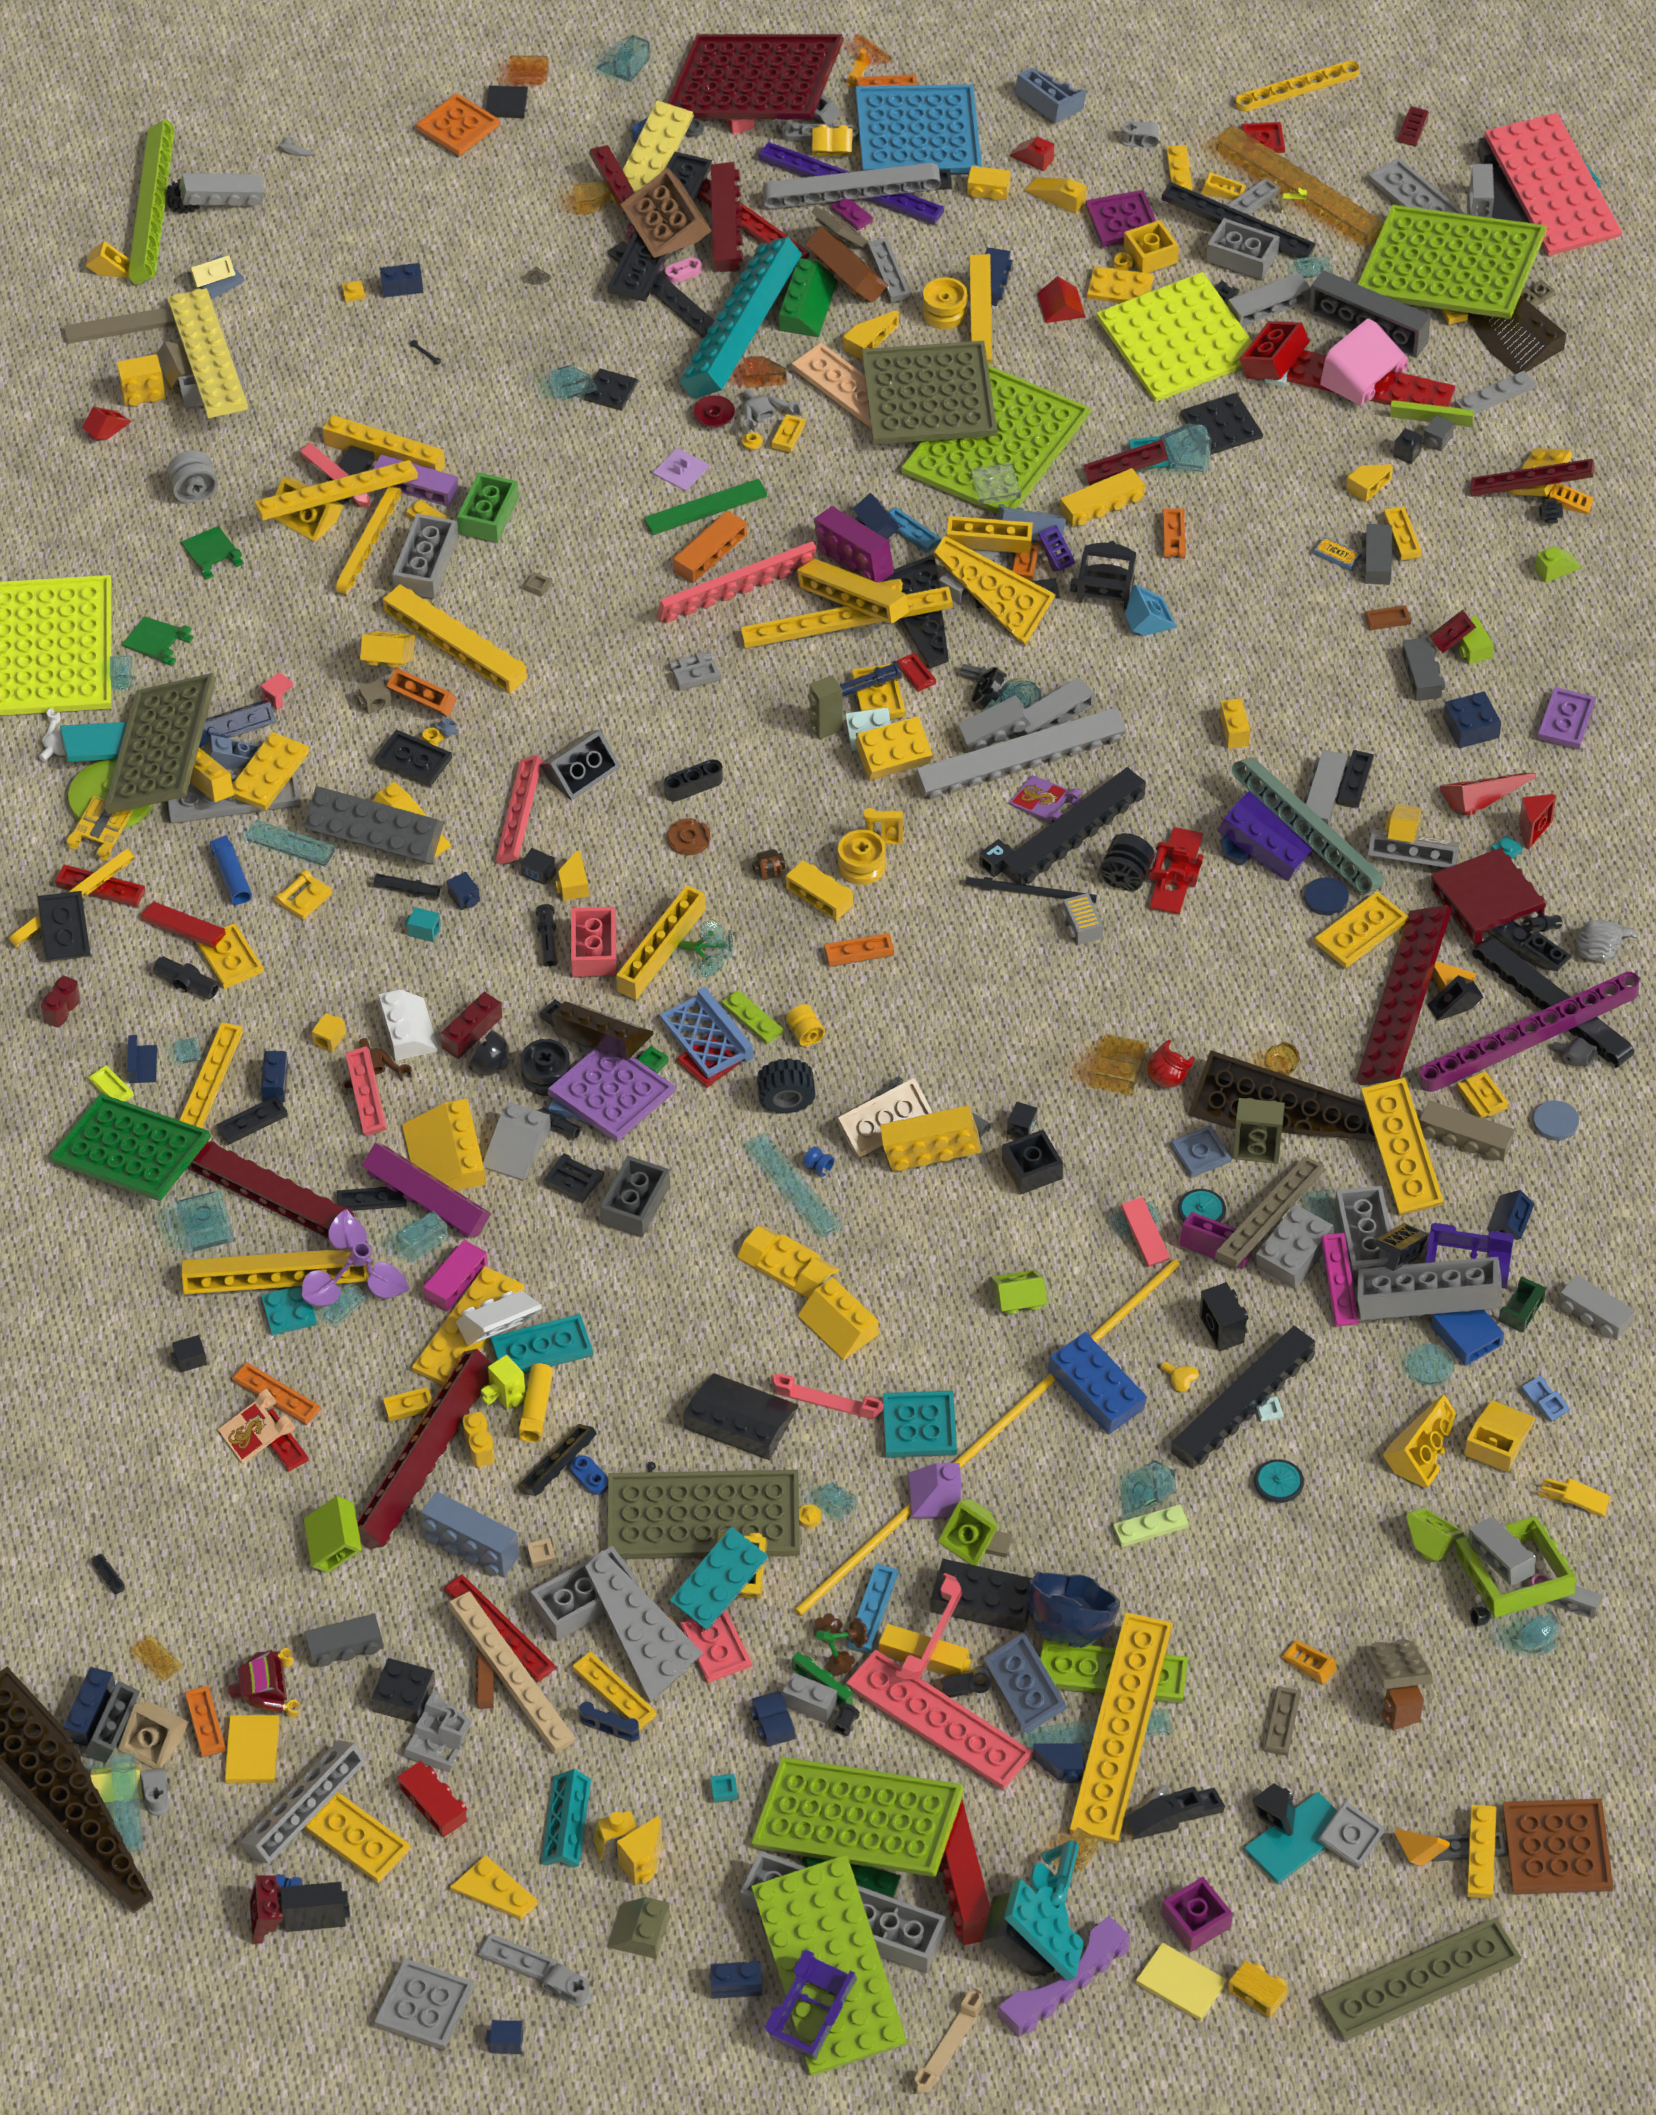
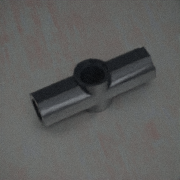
M164 956L159 957L155 962L153 974L172 982L175 988H181L185 990V993L192 991L210 1000L218 992L219 982L201 974L190 963L181 965Z

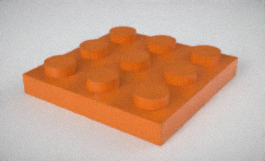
M455 93L416 124V130L460 157L500 126V119L458 93Z

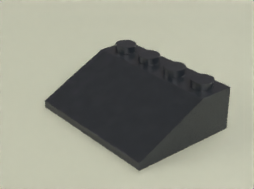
M713 1373L693 1395L684 1411V1429L770 1460L799 1405Z

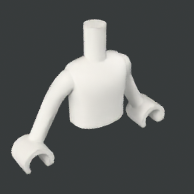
M52 708L47 711L50 723L42 739L46 749L39 755L43 762L52 754L66 756L59 731L60 726L54 731L56 723L61 720L60 713L53 716L54 709Z

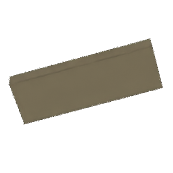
M1277 1686L1264 1752L1288 1756L1301 1690Z

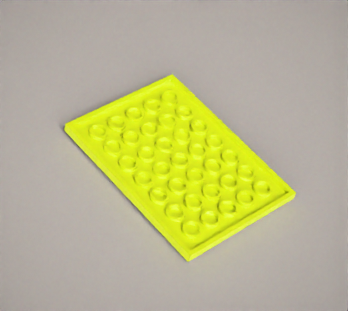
M111 575L0 582V716L47 713L50 708L54 709V712L112 709Z

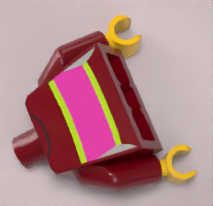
M284 1648L280 1654L272 1650L256 1652L245 1664L239 1666V1682L228 1686L230 1696L233 1699L241 1696L254 1708L279 1713L285 1711L288 1717H297L299 1712L290 1708H299V1702L297 1700H290L287 1704L284 1703L287 1700L283 1667H289L293 1664L294 1658L289 1657L292 1651L289 1648Z

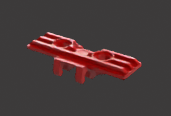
M1173 827L1169 843H1157L1154 864L1148 873L1150 879L1157 881L1150 909L1180 915L1188 886L1195 888L1203 863V854H1198L1203 833ZM1164 857L1172 860L1171 867H1168V870L1161 869ZM1172 884L1177 886V889L1170 891L1166 886Z

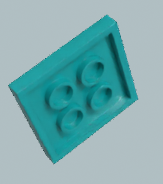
M953 1390L883 1393L886 1458L957 1455Z

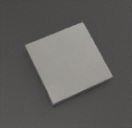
M1345 1800L1317 1841L1359 1869L1386 1829Z

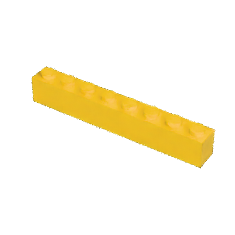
M400 584L383 598L385 613L508 693L514 691L527 679L526 666L522 661L516 660L505 650H501L493 645L490 640H485L474 630L468 629L459 620L451 618L442 609L431 605L428 600L422 599L411 589H407Z
M347 1249L182 1260L184 1294L302 1286L304 1278L310 1272L316 1270L326 1272L332 1280L349 1260L350 1252ZM351 1264L334 1284L367 1282L369 1274L366 1264L363 1266Z

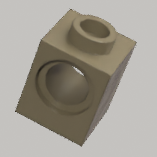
M382 678L358 687V704L361 709L365 708L368 714L392 706L391 693Z

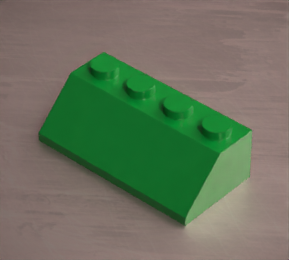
M801 258L798 260L779 314V331L819 338L838 279L818 261Z

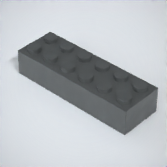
M1325 270L1311 284L1309 313L1352 331L1366 319H1371L1383 329L1403 353L1415 358L1418 357L1428 344L1431 315Z
M316 786L304 828L432 864L444 822Z

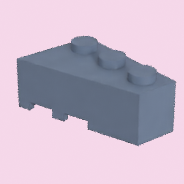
M998 504L996 520L1032 522L1031 543H1035V540L1040 541L1037 533L1053 525H1057L1063 536L1066 519L1060 515L1040 511H1026L1024 508L1019 507L1017 509L1007 508L1004 504ZM1054 533L1046 536L1047 540L1055 537ZM1057 541L1050 544V546H1055Z

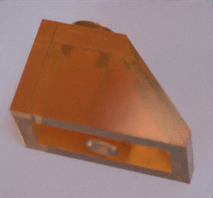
M765 356L743 358L746 388L787 385L786 368Z

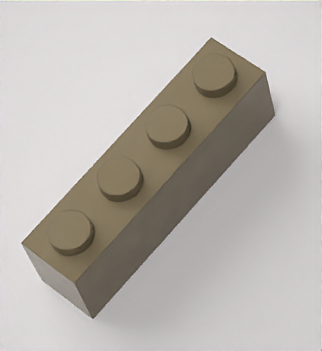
M1430 1100L1420 1118L1421 1121L1426 1122L1423 1130L1424 1137L1441 1140L1449 1146L1456 1145L1465 1148L1470 1153L1485 1155L1490 1160L1504 1162L1513 1142L1515 1129Z

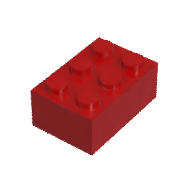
M1268 321L1239 358L1246 377L1251 379L1281 380L1310 342L1303 323Z

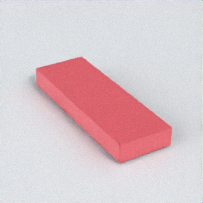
M1140 1197L1123 1203L1121 1209L1146 1265L1151 1267L1169 1260L1170 1256L1144 1198Z

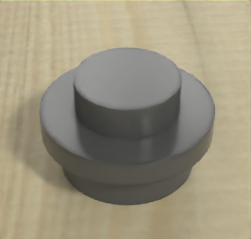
M692 119L686 135L691 137L701 135L704 131L701 121Z

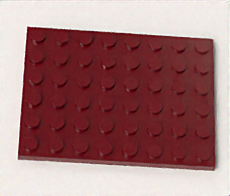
M696 34L667 104L692 111L694 114L693 119L812 120L843 44V35Z

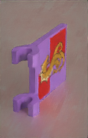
M1032 775L1009 804L1051 824L1063 815L1058 810L1066 800L1073 805H1077L1082 801L1079 798L1082 791L1077 788L1066 789Z

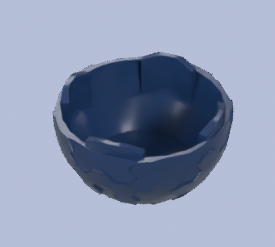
M1037 1571L1035 1576L1028 1582L1026 1603L1030 1616L1038 1632L1049 1641L1058 1644L1069 1642L1071 1647H1087L1108 1633L1117 1617L1120 1600L1110 1591L1100 1587L1093 1578L1082 1574L1042 1573Z

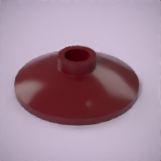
M718 395L704 397L694 407L696 420L708 427L726 425L735 415L733 403L729 399Z

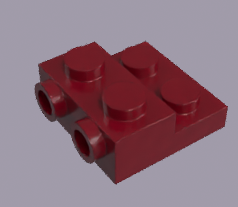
M256 1875L249 1899L252 1944L263 1943L264 1936L268 1935L269 1932H276L278 1922H282V1907H279L278 1900L281 1899V1886L277 1885L276 1875Z

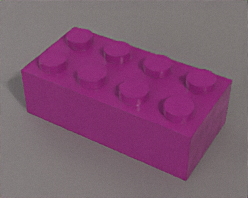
M833 506L814 518L818 542L817 547L822 554H826L836 563L847 567L851 572H855L859 576L877 583L882 582L894 573L889 540Z

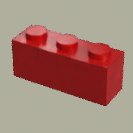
M420 1760L397 1777L399 1789L443 1838L467 1822V1808L462 1800H456L453 1797L449 1786L437 1779V1774L431 1766L426 1767Z

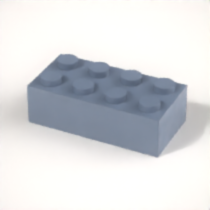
M437 1491L421 1511L423 1535L429 1543L445 1547L446 1551L452 1555L459 1554L465 1557L468 1563L484 1567L493 1576L498 1574L505 1577L520 1557L516 1531Z

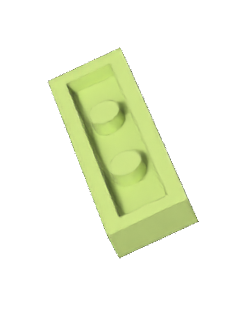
M1180 1504L1113 1524V1529L1121 1547L1189 1527V1522Z

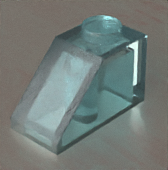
M572 365L551 371V389L559 400H566L597 390V386L591 376Z

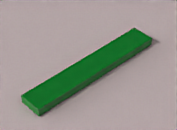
M758 478L645 516L644 522L653 536L767 497V491Z

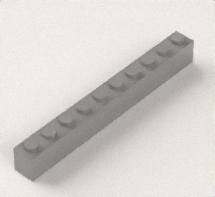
M1118 707L917 768L914 777L922 797L929 796L930 799L941 796L942 792L948 790L950 793L957 792L962 789V786L970 784L972 787L981 784L982 780L987 778L996 780L1006 772L1015 774L1022 771V768L1030 766V768L1038 767L1042 764V761L1048 759L1050 762L1061 759L1062 755L1068 753L1070 756L1077 755L1082 752V749L1087 747L1093 750L1102 746V743L1107 741L1111 744L1122 740L1126 728Z

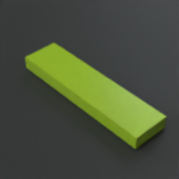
M1394 400L1391 402L1390 417L1431 422L1437 415L1453 422L1454 425L1472 427L1474 410Z

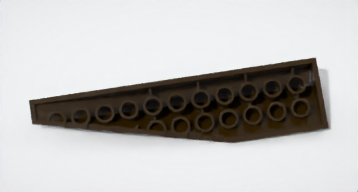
M7 1666L0 1671V1778L76 1860L134 1914L153 1900L147 1884L135 1866L134 1859L131 1853L128 1852L120 1832L117 1831L114 1821L99 1791L95 1788L88 1770L85 1769L69 1733Z

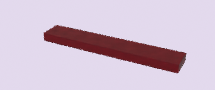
M1585 459L1472 477L1470 494L1472 497L1593 478L1595 463L1593 459Z

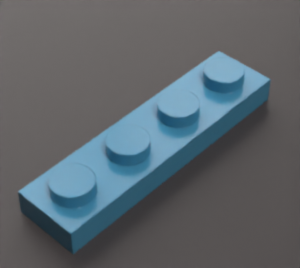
M875 1564L856 1617L866 1624L868 1640L866 1644H863L862 1648L858 1649L849 1639L847 1643L848 1648L871 1654L899 1575V1569Z

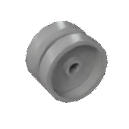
M193 450L182 452L175 456L168 464L167 474L172 484L174 495L179 501L193 503L208 499L216 492L218 487L217 476L213 470L211 459L206 453Z

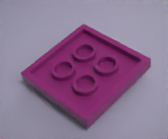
M1144 190L1086 200V209L1102 247L1123 244L1126 231L1156 221Z

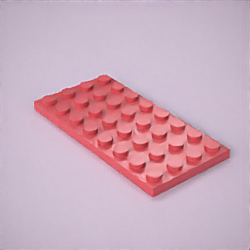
M1558 113L1485 131L1484 137L1528 220L1532 224L1546 225L1547 232L1542 246L1548 256L1610 240L1622 235L1619 225Z

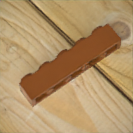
M476 1646V1652H479V1655L476 1656L478 1669L475 1670V1675L478 1678V1682H475V1691H478V1695H475V1704H478V1709H494V1670Z

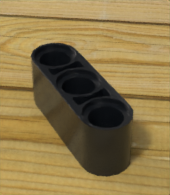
M711 759L668 775L664 779L665 798L676 802L719 786L723 782L722 763L716 759Z

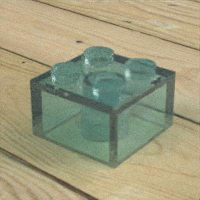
M221 1190L176 1201L178 1218L189 1253L234 1241L232 1226Z

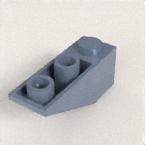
M211 735L202 750L226 770L245 768L261 745Z

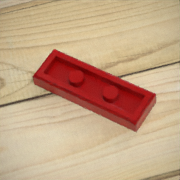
M272 1408L267 1412L277 1424L280 1418ZM291 1433L281 1435L269 1444L288 1472L309 1461V1457Z

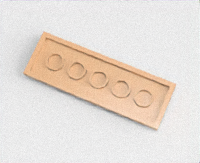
M823 343L818 344L792 363V369L871 428L865 375Z

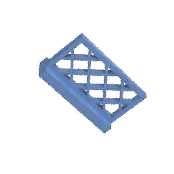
M706 987L697 990V996L660 1014V1020L707 1078L742 1060L748 1062L753 1059V1045ZM696 1004L700 1008L699 1014L687 1012L688 1008ZM673 1016L682 1017L680 1023L670 1022L669 1018ZM685 1018L697 1019L696 1026L684 1024ZM701 1020L710 1021L712 1023L711 1028L699 1026ZM682 1030L693 1031V1037H683L681 1035ZM697 1033L709 1034L708 1041L696 1039ZM713 1035L723 1036V1043L712 1042ZM700 1045L706 1046L704 1053L695 1052L693 1046ZM709 1047L721 1049L720 1056L708 1054ZM725 1049L735 1051L737 1054L733 1057L723 1056ZM706 1060L718 1061L717 1065L710 1069L705 1065Z

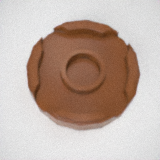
M692 818L681 819L675 822L667 833L670 848L676 853L686 856L703 852L711 841L710 830L703 822H697V819Z

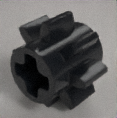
M1554 498L1544 499L1545 504L1539 505L1540 519L1546 520L1548 524L1558 523V518H1563L1562 503H1556Z

